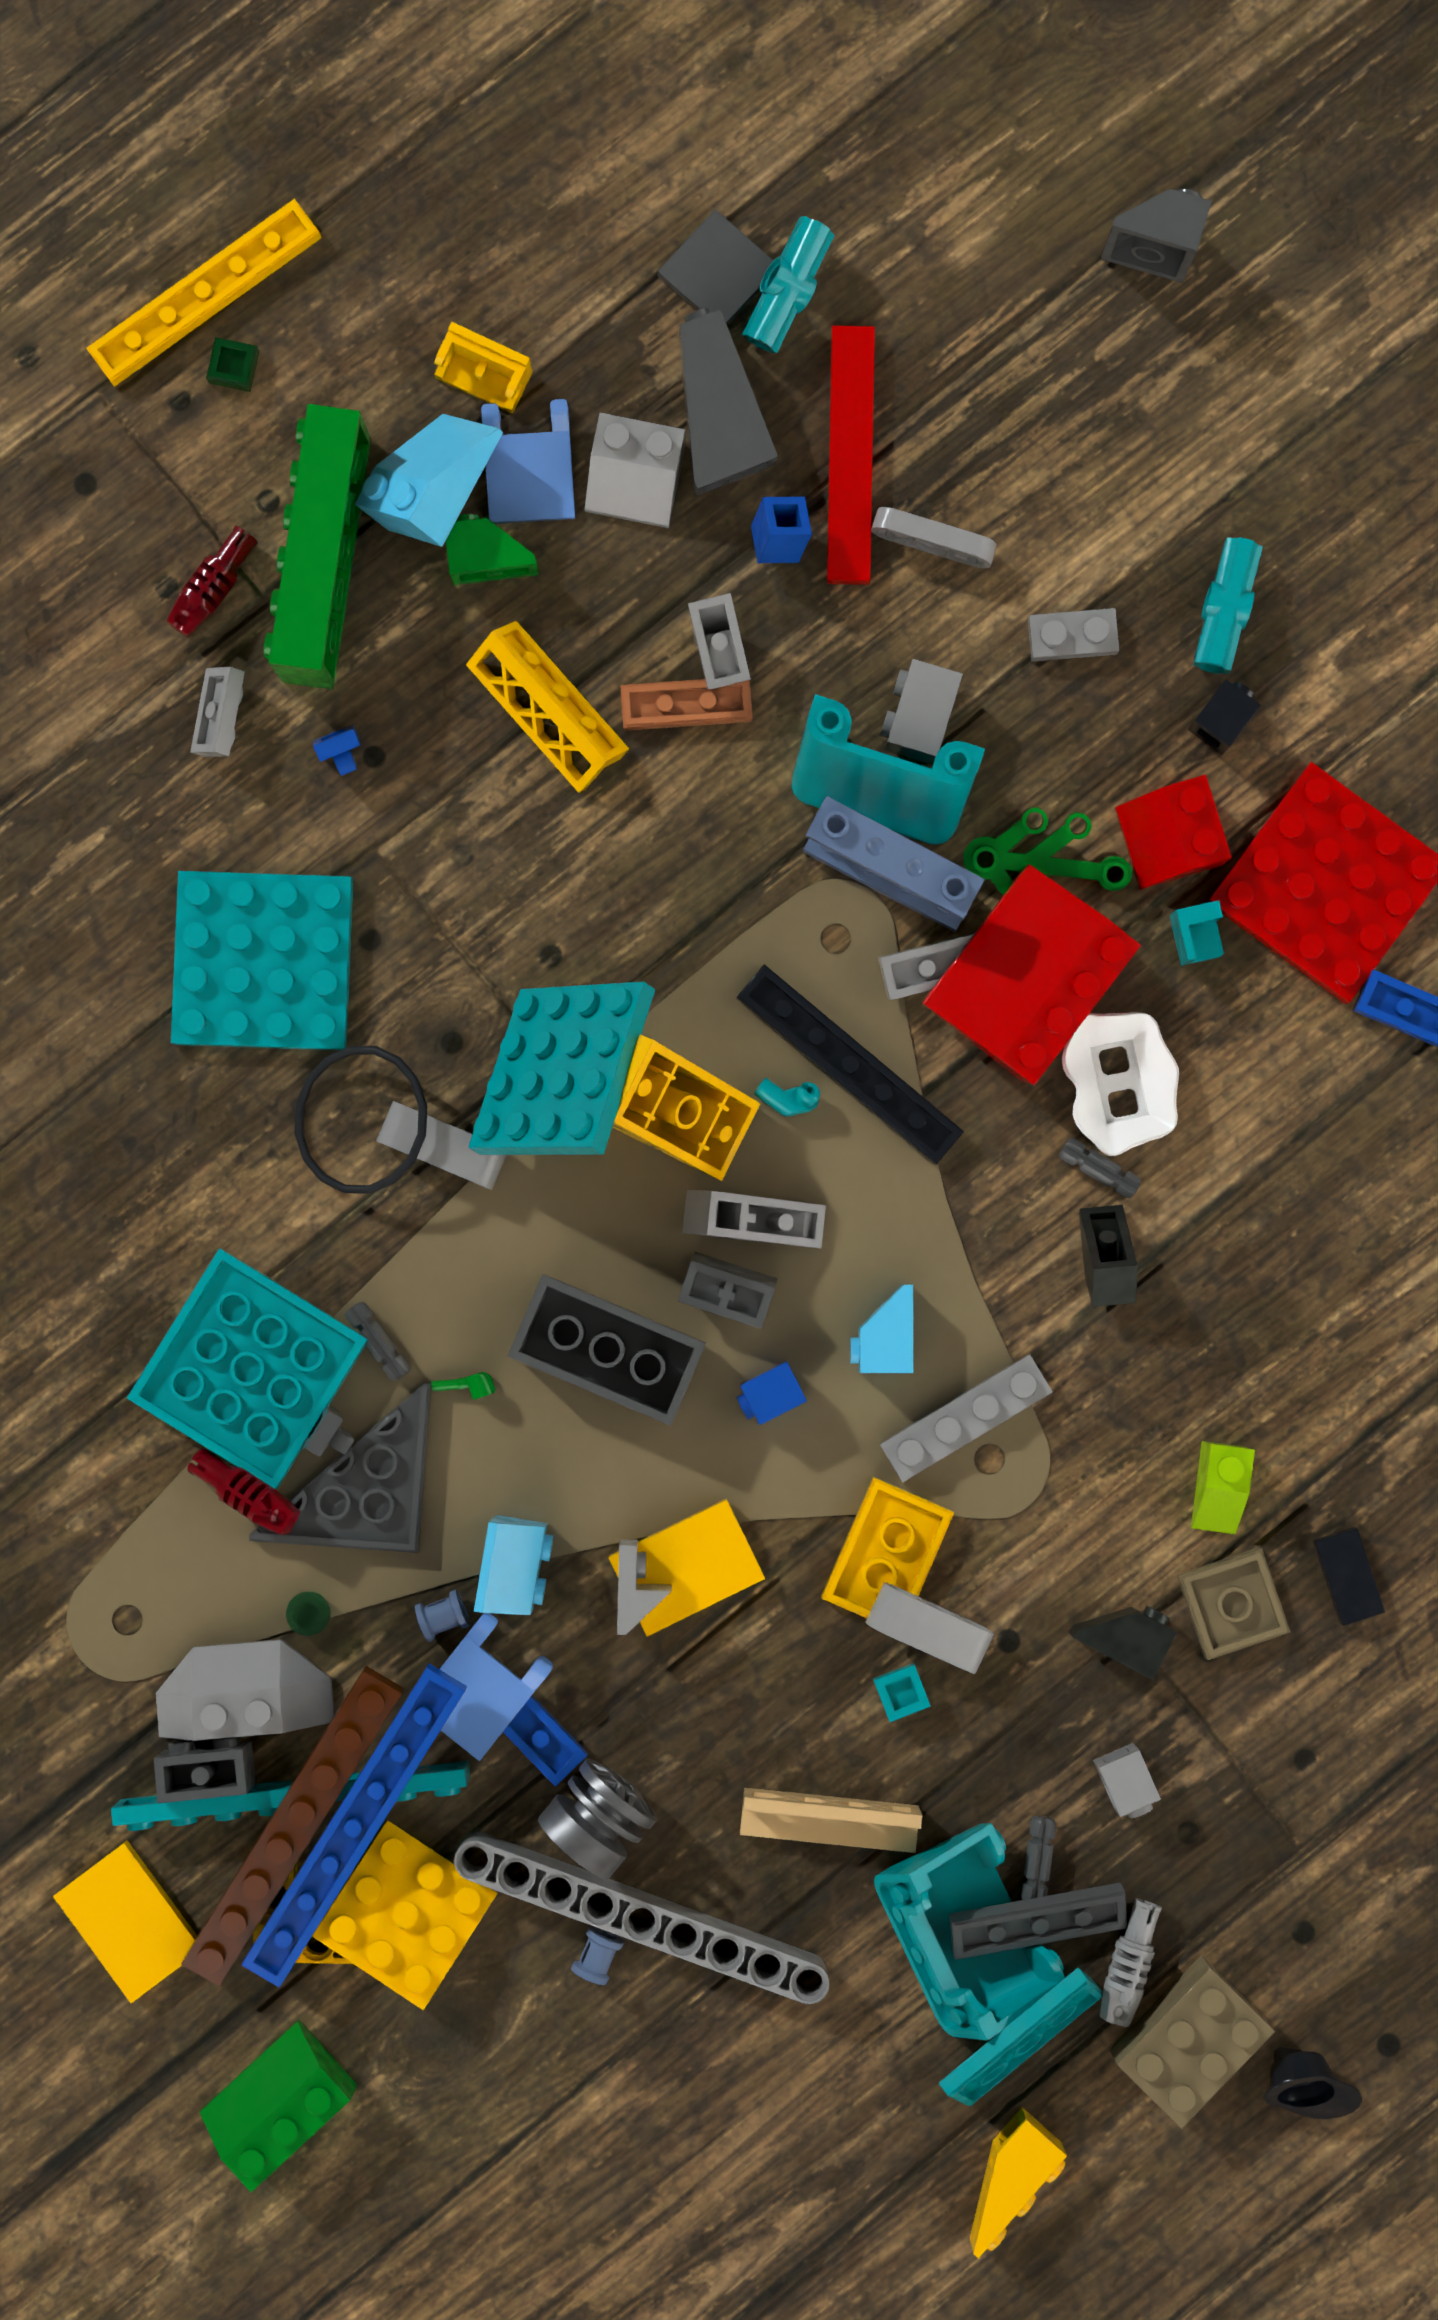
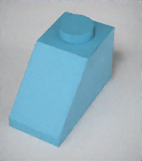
M901 1285L858 1328V1337H850V1364H858L859 1373H913V1285Z

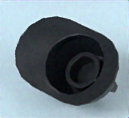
M1279 2047L1274 2051V2063L1270 2068L1271 2088L1265 2092L1263 2097L1267 2104L1282 2107L1301 2116L1313 2119L1343 2117L1353 2113L1360 2107L1362 2096L1359 2090L1335 2079L1328 2063L1320 2053Z

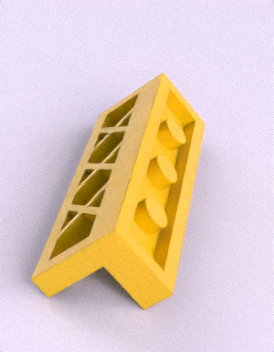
M517 621L493 630L467 662L466 666L578 793L586 790L605 767L620 760L629 750L628 746ZM491 652L501 662L502 676H495L483 663ZM515 686L523 687L530 695L531 709L523 708L518 703ZM543 718L551 719L556 724L559 741L551 740L544 732ZM571 751H579L591 764V767L584 775L573 765Z

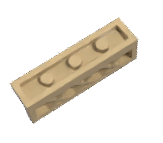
M744 1788L740 1835L916 1853L918 1829H921L922 1813L919 1805Z

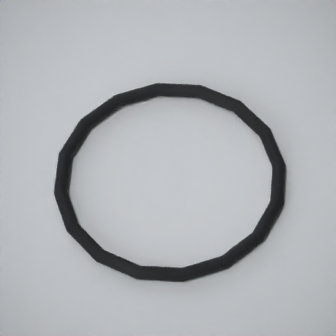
M349 1046L325 1057L306 1078L296 1102L294 1134L303 1161L321 1182L343 1193L371 1194L396 1183L415 1163L426 1137L427 1103L418 1077L401 1057L378 1046ZM350 1055H376L395 1064L410 1081L419 1107L418 1133L408 1158L389 1177L370 1185H346L326 1175L311 1157L303 1133L304 1105L313 1083L332 1063Z

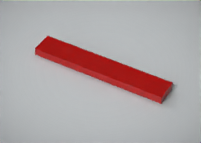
M832 326L827 584L870 585L875 326Z

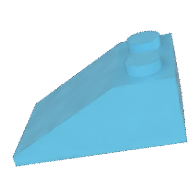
M442 414L374 467L371 475L364 482L355 505L388 531L442 547L503 432L497 427Z

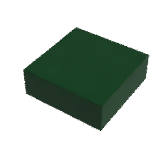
M215 337L206 376L208 383L251 392L260 352L258 347Z

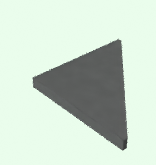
M431 1383L421 1385L412 1395L351 1446L346 1455L342 1454L323 1472L288 1500L300 1511L298 1520L289 1534L280 1535L263 1526H259L249 1534V1541L418 1553Z

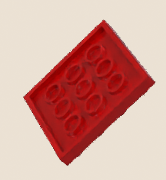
M1310 762L1206 903L1219 900L1222 914L1344 1004H1349L1368 979L1371 970L1377 967L1437 885L1438 853L1313 762Z

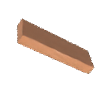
M705 679L620 685L624 731L752 722L753 720L750 680L710 690L707 689Z

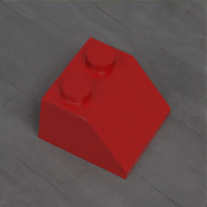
M1206 774L1164 786L1115 807L1140 890L1223 866L1232 858Z

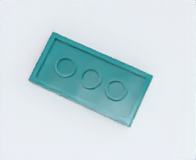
M1078 1967L941 2080L939 2085L948 2097L967 2106H972L1100 2000L1103 1995L1102 1989L1095 1980Z

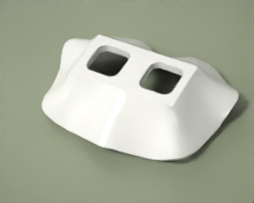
M1140 1012L1090 1013L1064 1046L1062 1066L1066 1076L1076 1087V1098L1072 1113L1075 1124L1101 1152L1108 1156H1117L1133 1147L1162 1138L1175 1129L1178 1120L1176 1099L1179 1067L1162 1038L1156 1020L1151 1015ZM1123 1047L1128 1058V1070L1111 1075L1104 1074L1100 1064L1099 1053L1102 1050ZM1126 1089L1133 1090L1136 1096L1138 1111L1132 1115L1114 1117L1110 1111L1109 1094Z

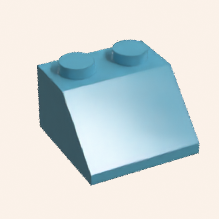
M495 1515L489 1521L474 1612L531 1615L534 1604H543L547 1579L539 1578L542 1560L550 1561L554 1535L546 1534L548 1523Z

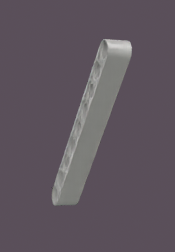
M482 1832L471 1833L462 1840L455 1854L454 1863L460 1876L471 1882L805 2004L818 2003L826 1996L829 1990L827 1966L822 1958L816 1954L612 1879H602L587 1870ZM470 1847H480L487 1854L488 1862L480 1866L472 1865L465 1857V1850ZM513 1862H520L528 1868L530 1875L522 1881L513 1880L507 1874L506 1866ZM556 1877L564 1878L570 1884L571 1891L564 1896H556L548 1889V1881ZM595 1893H605L611 1898L613 1905L606 1911H597L590 1905L589 1898ZM638 1908H646L652 1912L655 1919L650 1925L643 1927L636 1925L631 1920L630 1914ZM678 1924H689L695 1929L696 1935L690 1941H679L672 1934L673 1928ZM721 1939H730L736 1943L738 1949L733 1955L723 1957L714 1951L713 1946ZM764 1954H770L779 1960V1965L773 1971L764 1972L756 1967L755 1962L757 1958ZM814 1970L820 1974L821 1979L815 1986L804 1987L797 1981V1977L802 1971Z

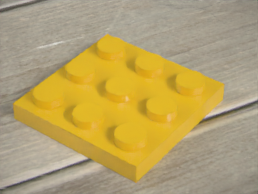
M387 1820L312 1937L424 2010L498 1893L491 1888L463 1878L457 1872L453 1863Z

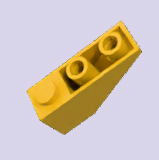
M1023 2107L1019 2109L992 2142L970 2234L973 2254L978 2259L987 2249L992 2251L1002 2242L1007 2232L1006 2226L1016 2215L1018 2217L1025 2215L1036 2200L1035 2193L1045 2181L1048 2183L1053 2182L1065 2167L1064 2159L1067 2155L1062 2142Z

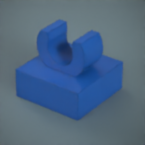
M353 724L313 740V747L319 761L321 762L333 757L340 776L357 770V765L350 749L360 746V738Z

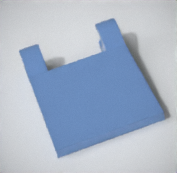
M555 399L550 403L552 432L502 435L486 464L489 520L494 524L575 519L569 408L565 399ZM494 403L482 405V424L497 427L501 430V413L498 405Z
M491 1613L482 1614L440 1668L441 1671L467 1686L441 1731L478 1761L483 1758L553 1668L552 1662L541 1655L521 1679L484 1650L481 1644L498 1624L497 1618Z

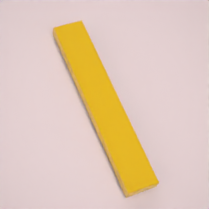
M294 198L86 349L115 387L322 238L320 232Z

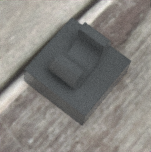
M331 1406L325 1408L318 1425L303 1444L305 1449L321 1457L329 1445L346 1455L354 1442V1438L351 1437L352 1434L339 1427L343 1417L338 1410Z

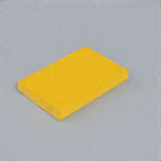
M873 1476L821 1598L867 1618L884 1582L919 1596L952 1520L954 1511Z
M727 1498L638 1541V1551L646 1552V1578H637V1584L672 1585V1591L640 1621V1624L648 1637L765 1579L763 1571ZM619 1551L608 1557L617 1577L619 1572Z
M128 1840L53 1896L130 2003H133L181 1967L184 1956L197 1937L196 1933Z

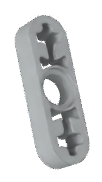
M879 507L877 509L871 528L875 535L885 540L977 568H990L997 548V544L985 536L889 507Z

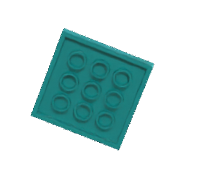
M178 871L171 1044L338 1051L347 1048L354 879L350 876Z
M644 981L520 989L518 998L513 1006V1013L505 1037L500 1045V1052L492 1076L487 1084V1091L479 1116L475 1121L474 1131L468 1148L480 1155H604L620 1104L639 1034H642L655 989Z
M219 1248L127 1399L233 1465L247 1470L277 1490L304 1448L303 1444L307 1437L311 1436L321 1420L323 1411L331 1404L360 1357L368 1339L229 1252Z

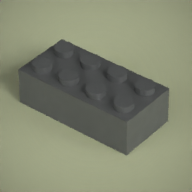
M542 1274L508 1357L671 1426L706 1342Z

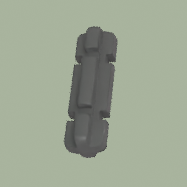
M1070 1138L1065 1142L1059 1153V1157L1072 1166L1075 1164L1079 1165L1080 1171L1107 1187L1112 1185L1115 1187L1114 1191L1125 1198H1131L1137 1192L1141 1184V1179L1128 1170L1125 1172L1121 1171V1166L1095 1150H1086V1145L1075 1138Z
M364 1302L357 1303L345 1313L346 1319L353 1329L358 1328L359 1334L368 1339L366 1347L377 1362L383 1363L382 1369L388 1378L392 1381L400 1379L410 1371V1364L402 1354H397V1346L379 1321L372 1319L374 1314Z
M1033 1816L1031 1818L1029 1834H1032L1033 1837L1032 1840H1028L1024 1876H1026L1027 1881H1024L1022 1885V1900L1043 1897L1048 1894V1887H1046L1045 1881L1050 1879L1054 1845H1051L1050 1840L1055 1839L1056 1822L1053 1818L1047 1816Z

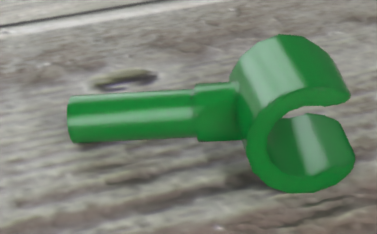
M480 1372L459 1379L431 1382L433 1392L461 1390L468 1387L472 1400L495 1393L492 1378L486 1372Z

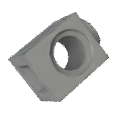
M1134 1743L1093 1760L1112 1806L1120 1817L1128 1815L1129 1818L1142 1816L1153 1809L1152 1803L1161 1800L1141 1752Z

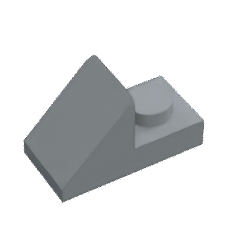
M731 593L688 603L694 640L698 647L707 689L710 690L751 680Z
M620 1539L617 1635H626L672 1591V1585L637 1584V1578H646V1552L638 1551V1540Z

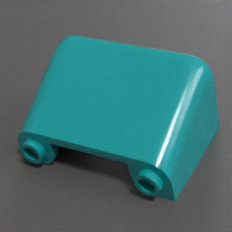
M815 694L792 774L791 787L796 798L806 805L820 809L825 797L828 796L900 835L924 843L939 845L951 839L964 811L985 748L962 741L949 742L940 748L931 769L847 742L852 723L850 712L838 701Z
M981 1823L887 1868L874 1878V1885L879 1899L938 2023L953 2037L986 2041L1001 2032L1065 1978L1063 1974L1064 1967L1060 1957L1052 1949H1046L1041 1945L957 1960L954 1958L951 1949L949 1913L1011 1902L995 1868L1005 1860L1004 1851L1006 1850V1843L992 1823Z

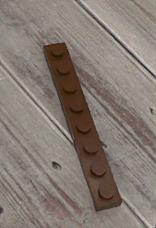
M368 1666L364 1667L184 1956L181 1965L214 1984L221 1985L398 1702L404 1690L402 1686Z

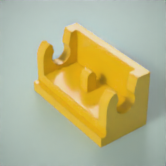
M452 321L434 361V364L438 365L434 374L436 379L487 403L497 404L500 409L513 414L533 373L529 357Z

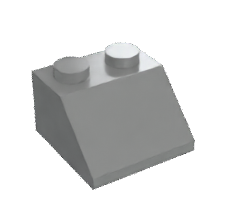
M599 413L590 458L585 512L669 528L686 447L685 429Z

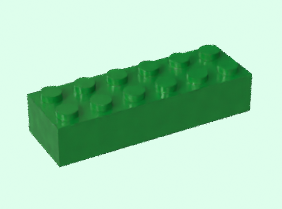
M307 404L306 417H300L297 423L296 442L301 445L299 461L293 460L290 469V486L294 487L295 490L293 503H287L284 509L283 527L284 530H288L286 547L280 546L277 555V572L282 573L280 589H274L271 596L270 613L271 616H275L273 633L267 632L265 637L264 658L269 659V665L283 683L334 690L361 511L355 503L362 491L366 478L371 436L360 411Z

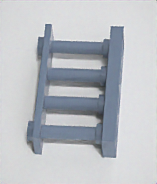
M828 796L825 797L805 835L809 839L803 849V853L954 933L962 919L966 916L985 880Z

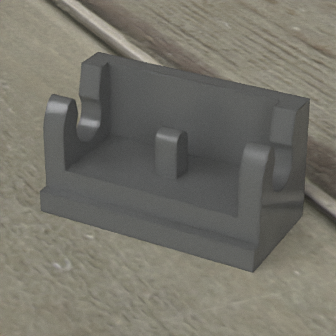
M695 1251L678 1302L762 1329L778 1278Z

